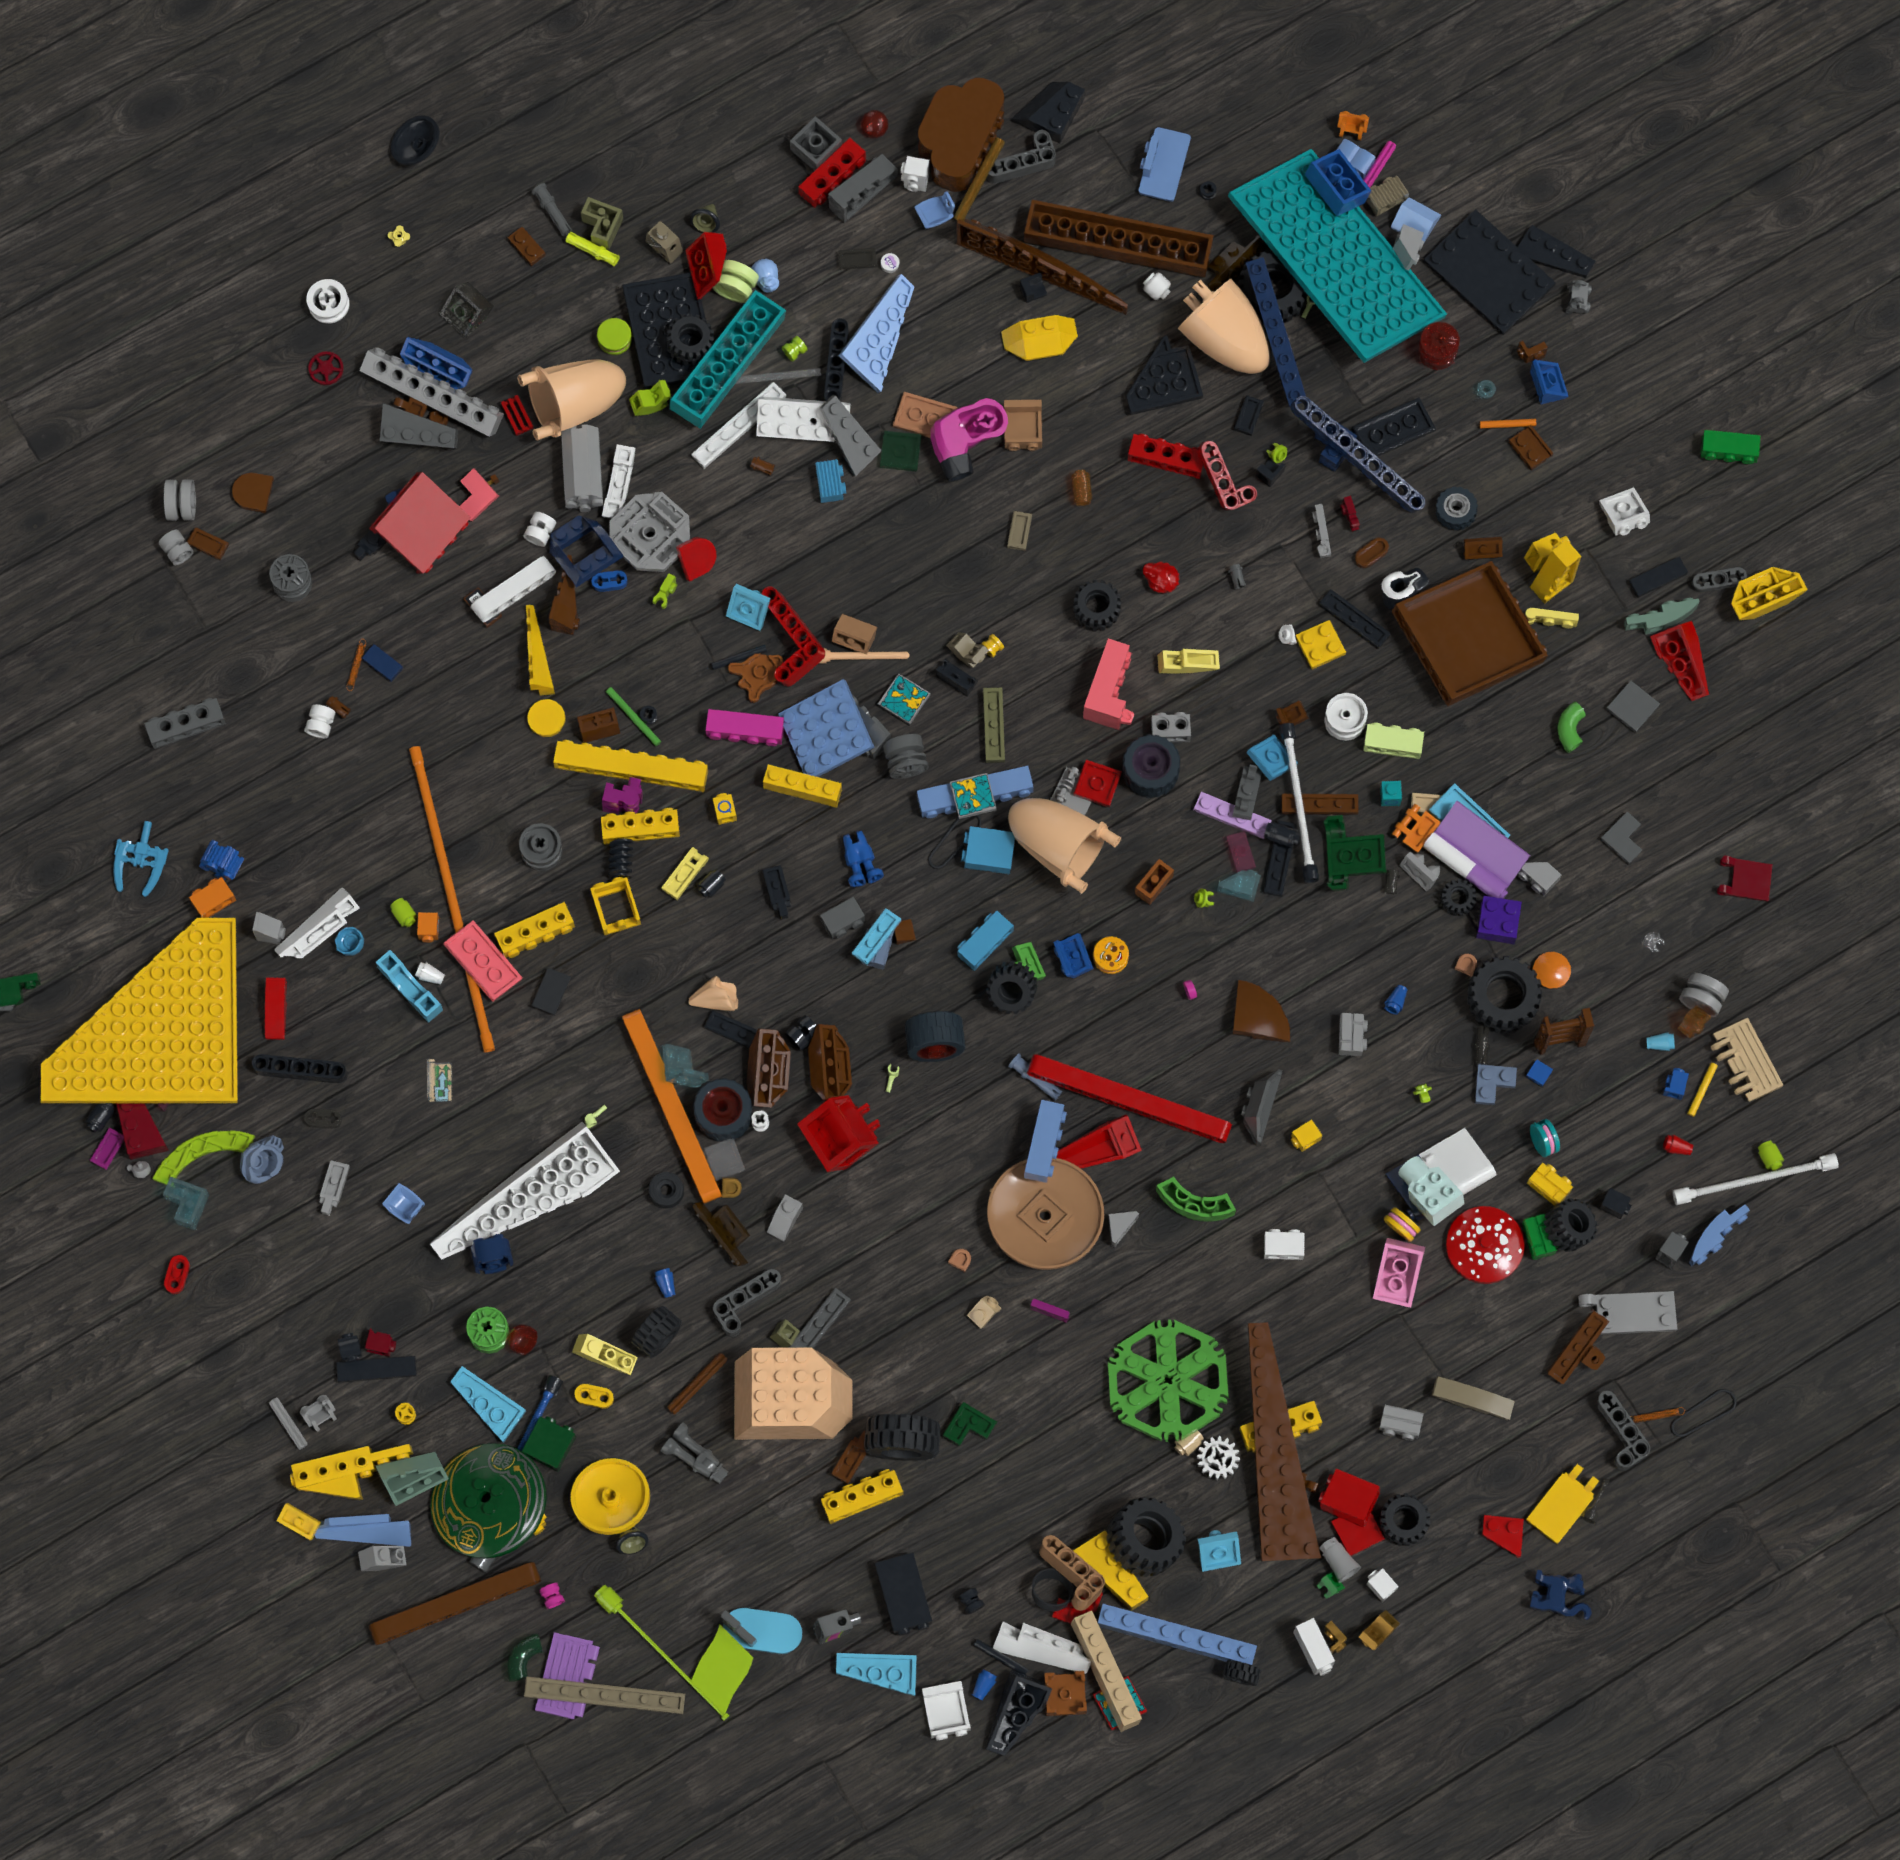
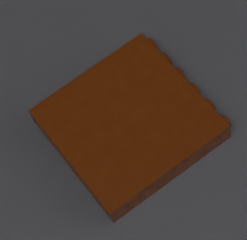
M1492 561L1401 601L1392 610L1393 615L1447 707L1542 664L1548 656L1545 646L1541 645L1538 640L1536 631L1531 628L1525 613H1522L1519 608L1518 600L1512 596L1509 585L1503 581L1500 576V570Z

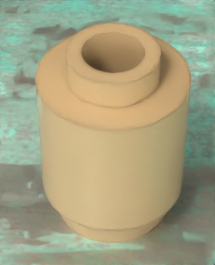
M1199 1431L1183 1440L1181 1435L1179 1441H1175L1176 1446L1174 1448L1181 1456H1189L1202 1444L1201 1441L1204 1438Z

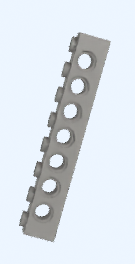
M373 348L367 351L360 368L361 372L489 437L496 434L504 415L499 412L497 407L487 406L483 404L481 399L466 395L465 391L450 387L448 382L438 381L434 379L432 374L418 371L416 366L401 362L400 358L385 354L383 349ZM381 362L386 364V370L381 367ZM398 370L402 372V378L398 376ZM414 378L419 382L418 387L413 382ZM430 386L435 390L434 395L430 392ZM446 395L451 397V403L446 400ZM462 403L467 405V411L462 408ZM479 411L484 415L483 420L478 415Z

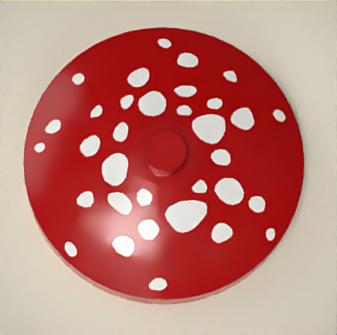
M1479 1206L1463 1212L1454 1220L1447 1234L1446 1252L1451 1265L1462 1277L1475 1283L1492 1284L1506 1279L1517 1269L1524 1254V1237L1518 1223L1508 1213L1495 1207Z

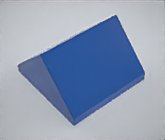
M1534 360L1530 373L1540 404L1569 397L1558 363Z

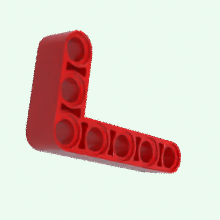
M770 586L762 591V595L769 598L775 594L774 599L770 600L768 608L800 648L783 662L774 673L777 681L789 687L794 685L824 659L825 650L786 598L778 590ZM785 607L784 613L780 614L781 610ZM796 621L795 626L791 628V624ZM806 635V639L801 641L802 637ZM817 648V652L812 655V651ZM803 660L802 665L797 667L798 663ZM788 673V677L783 679V676Z

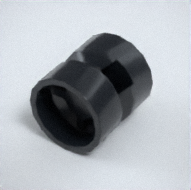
M804 1015L797 1021V1026H791L785 1032V1035L799 1051H802L809 1045V1040H812L817 1025L808 1016ZM802 1028H803L804 1031L807 1033V1035H805V1034L801 1031Z

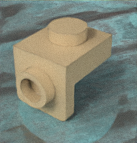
M985 1296L980 1299L967 1316L982 1329L1001 1310V1307L996 1299Z

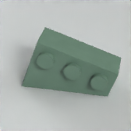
M435 1452L376 1465L377 1471L395 1506L449 1479Z

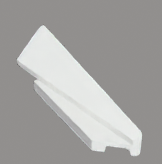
M344 888L339 889L275 948V952L280 957L294 956L295 958H303L347 923L344 917L358 910L359 906Z
M1002 1622L993 1646L994 1649L1004 1654L1073 1671H1084L1085 1674L1088 1672L1091 1664L1090 1659L1085 1658L1082 1654L1083 1648L1080 1644L1023 1623L1021 1630Z

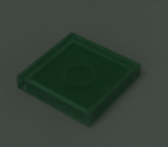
M884 431L880 468L917 472L921 434Z

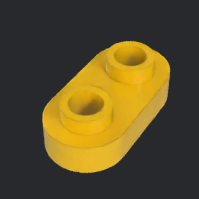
M581 1384L575 1390V1398L582 1405L606 1409L614 1402L613 1393L607 1388ZM583 1392L589 1394L587 1398L581 1397ZM602 1396L608 1397L606 1402H602L600 1399Z

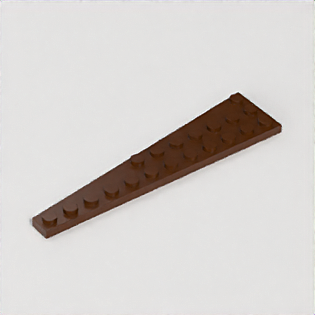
M1268 1322L1248 1323L1261 1561L1321 1558Z

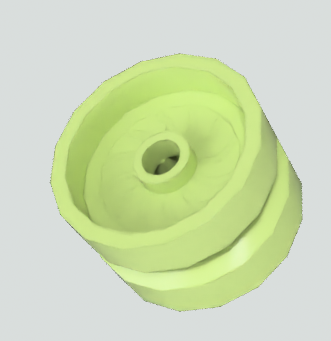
M724 260L720 281L713 289L726 299L738 303H746L752 295V288H755L759 276L745 264L733 260Z

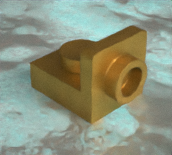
M1330 1621L1324 1628L1326 1630L1325 1634L1332 1642L1334 1640L1337 1642L1330 1648L1331 1654L1335 1651L1339 1653L1346 1647L1347 1637Z

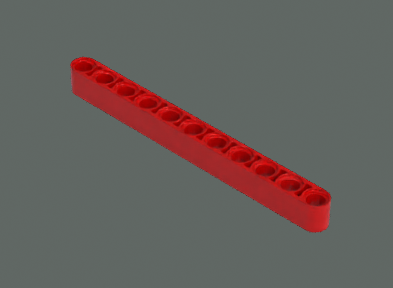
M1034 1054L1027 1070V1074L1031 1077L1219 1143H1226L1232 1124L1228 1121Z

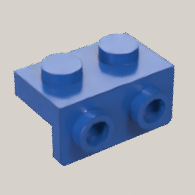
M1077 933L1062 941H1054V952L1060 958L1061 970L1064 975L1076 978L1093 969L1081 934Z

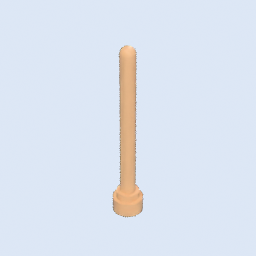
M824 648L825 657L819 664H826L830 660L908 659L910 655L908 652H868L867 654L861 652H830V650Z

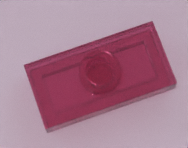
M1245 831L1227 836L1226 839L1237 873L1255 869L1256 865Z

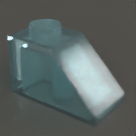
M1242 870L1219 882L1217 892L1254 902L1261 875L1254 870Z

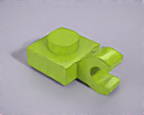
M670 573L667 575L660 587L659 593L653 598V604H656L658 600L664 601L661 605L662 609L667 607L669 594H673L677 588L674 575Z

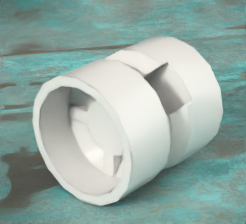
M534 512L530 520L531 525L527 527L523 537L532 544L545 547L550 537L548 533L553 531L556 521L544 513Z
M312 705L309 713L311 719L307 720L304 731L317 738H328L331 730L329 724L333 723L335 711L326 706Z

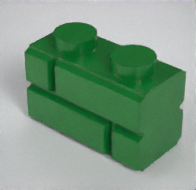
M1546 1214L1522 1221V1227L1533 1260L1556 1254V1248H1558V1246L1555 1247L1552 1244L1553 1241L1548 1239L1549 1235L1545 1232L1546 1226L1544 1221L1546 1220Z

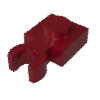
M1351 496L1344 497L1343 503L1340 505L1343 516L1346 515L1352 532L1359 530L1360 523L1356 516Z

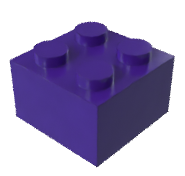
M1483 896L1476 938L1515 944L1522 902Z

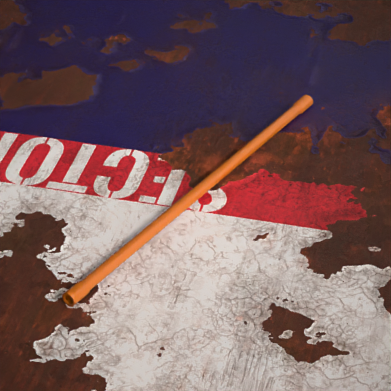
M414 746L409 751L413 766L415 767L455 933L464 928L424 768L420 746ZM465 970L483 1050L485 1053L495 1050V1046L489 1030L479 986Z

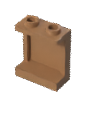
M1004 400V410L1008 417V425L1004 432L1005 449L1010 451H1017L1019 449L1035 451L1038 448H1042L1041 400Z

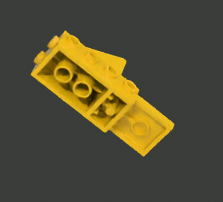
M406 1444L372 1453V1449L369 1446L293 1464L291 1465L293 1474H290L291 1483L299 1491L363 1500L358 1476L362 1479L372 1477L373 1472H377L375 1464L381 1465L389 1463L393 1459L402 1460L410 1458L409 1455H413L412 1446Z

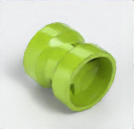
M798 336L792 339V343H786L782 346L784 354L792 362L798 358L799 353L804 354L808 351L805 343Z

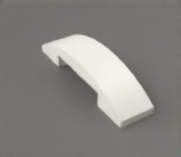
M617 444L602 517L613 518L625 506L636 448Z

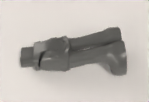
M684 1422L680 1424L672 1438H669L660 1450L665 1455L673 1454L691 1466L694 1472L708 1477L710 1481L713 1479L720 1484L729 1473V1471L723 1468L724 1464H720L710 1449H705L688 1435V1426ZM676 1441L680 1442L681 1444L689 1448L696 1455H698V1457L695 1458L692 1455H690L683 1448H681Z

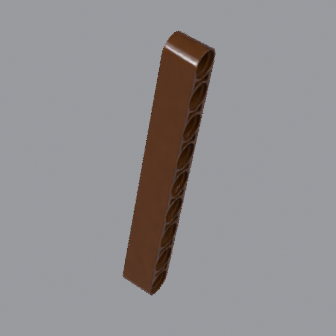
M535 1562L527 1563L369 1625V1629L375 1645H380L541 1582V1578Z

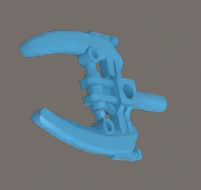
M144 822L140 842L131 844V841L122 842L121 839L117 840L114 854V880L118 892L123 891L122 875L124 863L131 862L134 867L140 865V868H143L147 865L153 868L148 883L142 891L144 897L150 894L161 876L169 850L167 848L161 850L158 846L150 848L149 844H147L152 826L151 822ZM126 853H133L135 855V858H128V856H126ZM150 856L155 857V860L149 862L145 858Z

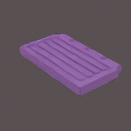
M554 1633L543 1678L586 1683L584 1679L592 1680L595 1664L588 1662L589 1660L597 1661L600 1647L594 1646L593 1641ZM538 1699L535 1711L574 1720L575 1716L583 1717L586 1704Z

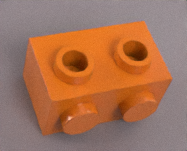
M222 877L211 880L208 886L195 890L192 896L189 897L201 918H209L236 901Z

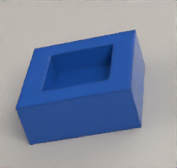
M1536 1059L1526 1077L1543 1087L1553 1069Z

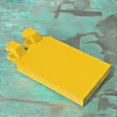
M1578 1464L1570 1474L1567 1472L1561 1474L1526 1519V1521L1557 1545L1593 1500L1594 1494L1591 1491L1599 1482L1593 1476L1585 1487L1579 1483L1576 1478L1583 1468Z

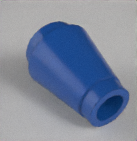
M1397 985L1385 1001L1384 1008L1386 1011L1395 1015L1402 1011L1408 991L1406 987Z
M670 1268L655 1272L656 1277L654 1279L664 1298L676 1295L673 1272H670Z
M983 1669L978 1674L972 1695L983 1701L984 1697L995 1685L997 1676Z

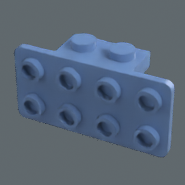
M1160 127L1155 129L1151 141L1146 143L1145 152H1147V156L1142 158L1140 169H1143L1139 194L1169 202L1174 201L1191 140L1189 134Z

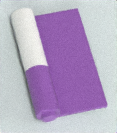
M1459 801L1455 802L1439 827L1423 845V848L1487 896L1502 899L1508 894L1507 888L1531 856Z

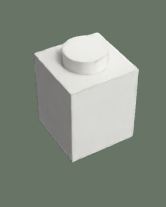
M1381 1569L1379 1572L1375 1570L1368 1576L1367 1586L1381 1602L1386 1600L1399 1587L1384 1569Z

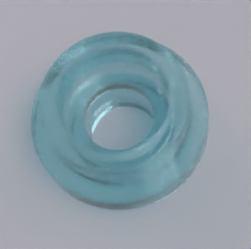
M1483 380L1478 384L1477 393L1480 397L1487 399L1495 394L1496 387L1493 382ZM1483 388H1488L1489 392H1484Z

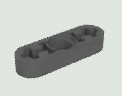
M1740 567L1700 573L1693 578L1692 587L1697 592L1737 587L1739 581L1737 578L1732 577L1738 573L1739 576H1742L1741 581L1747 578V573ZM1722 576L1725 582L1717 584L1714 581V577ZM1699 579H1701L1702 582H1706L1704 583L1703 587H1701L1700 584H1697Z

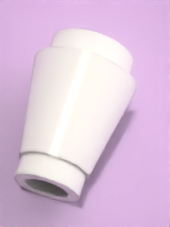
M421 962L415 976L419 980L441 985L445 974L427 962L426 964Z

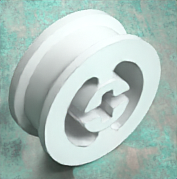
M320 280L313 284L307 293L306 300L310 313L319 322L335 323L341 320L348 312L349 298L343 285L335 280ZM334 293H337L341 297L338 306ZM318 297L322 310L315 306Z

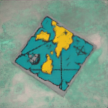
M898 674L879 701L878 706L910 725L929 698L930 693Z
M987 773L950 782L959 819L996 810Z

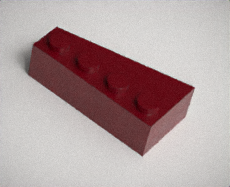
M117 1103L127 1154L131 1160L169 1151L145 1103Z

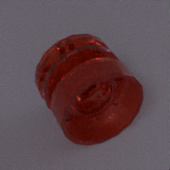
M1435 322L1424 329L1419 343L1418 355L1425 366L1434 370H1442L1454 363L1458 353L1460 337L1452 325L1445 322Z

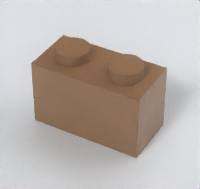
M842 614L834 628L832 642L867 654L875 639L877 627Z

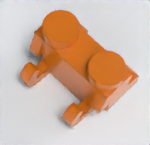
M1348 111L1340 112L1337 126L1341 128L1339 137H1343L1344 131L1358 134L1357 140L1361 141L1362 133L1367 132L1369 117L1365 114H1350Z

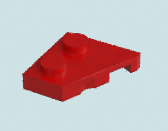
M1484 1515L1482 1536L1495 1542L1499 1547L1508 1550L1517 1558H1520L1524 1519Z

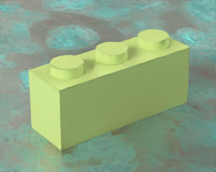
M1380 723L1367 724L1363 751L1420 759L1424 732L1416 728H1410L1409 730L1401 729L1400 726L1396 725L1386 727Z

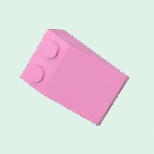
M1387 1238L1373 1299L1411 1308L1425 1251L1424 1246Z

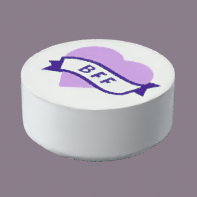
M888 253L882 257L881 268L883 271L893 273L898 269L899 258L895 254Z

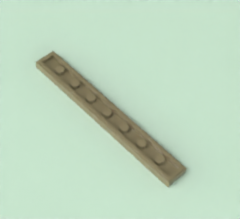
M526 1677L524 1693L526 1698L683 1714L685 1694L535 1677Z

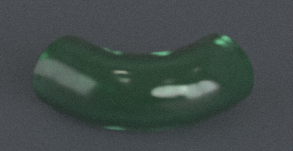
M538 1633L520 1640L511 1650L507 1662L509 1682L519 1681L528 1677L527 1664L529 1659L543 1652Z

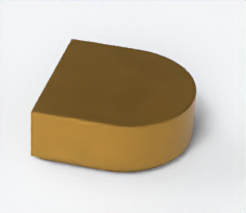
M722 1177V1198L737 1197L742 1189L740 1181L733 1177Z

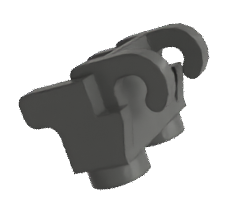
M1573 280L1567 284V289L1571 293V300L1565 312L1588 313L1590 303L1587 300L1592 287L1583 280Z

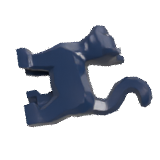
M1537 1570L1535 1583L1547 1587L1548 1590L1546 1595H1540L1538 1591H1533L1530 1608L1540 1611H1552L1565 1616H1574L1582 1610L1585 1620L1591 1617V1608L1583 1602L1575 1604L1570 1609L1565 1606L1567 1590L1575 1594L1584 1595L1585 1589L1583 1588L1582 1575L1576 1573L1568 1578L1561 1575L1547 1576L1543 1575L1541 1570Z

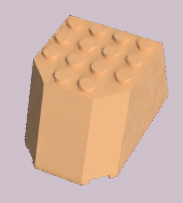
M751 1348L735 1361L734 1440L833 1439L852 1420V1379L831 1359L815 1349Z

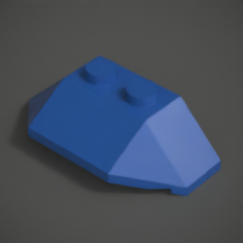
M411 337L406 338L400 353L405 364L416 366L418 371L422 373L432 374L434 379L438 381L448 382L450 387L454 389L466 387L473 371L462 358L431 342Z

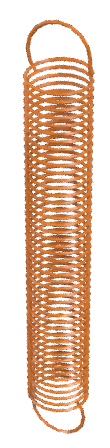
M361 643L362 648L361 645H358V653L356 651V661L354 658L353 662L355 666L352 665L351 675L348 679L349 683H347L349 686L352 685V682L353 686L355 685L354 682L359 671L357 668L360 667L359 661L362 660L361 653H364L363 643Z
M1674 1408V1409H1670V1410H1667V1411L1652 1412V1413L1679 1412V1410H1678L1679 1408ZM1645 1413L1634 1417L1644 1419H1635L1633 1421H1650L1659 1418H1665L1664 1415H1674L1679 1413Z

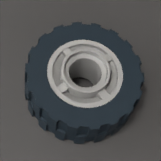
M1463 487L1446 489L1437 499L1436 516L1438 521L1450 530H1463L1469 527L1475 521L1477 515V500L1473 493H1470L1468 489H1463ZM1455 506H1457V507H1460L1461 510L1456 511V510H1453L1452 508L1455 507Z

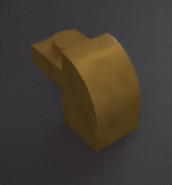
M1385 1610L1360 1634L1359 1638L1366 1647L1376 1650L1400 1623Z

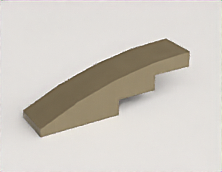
M1439 1376L1436 1377L1432 1396L1463 1408H1471L1504 1420H1510L1515 1401Z

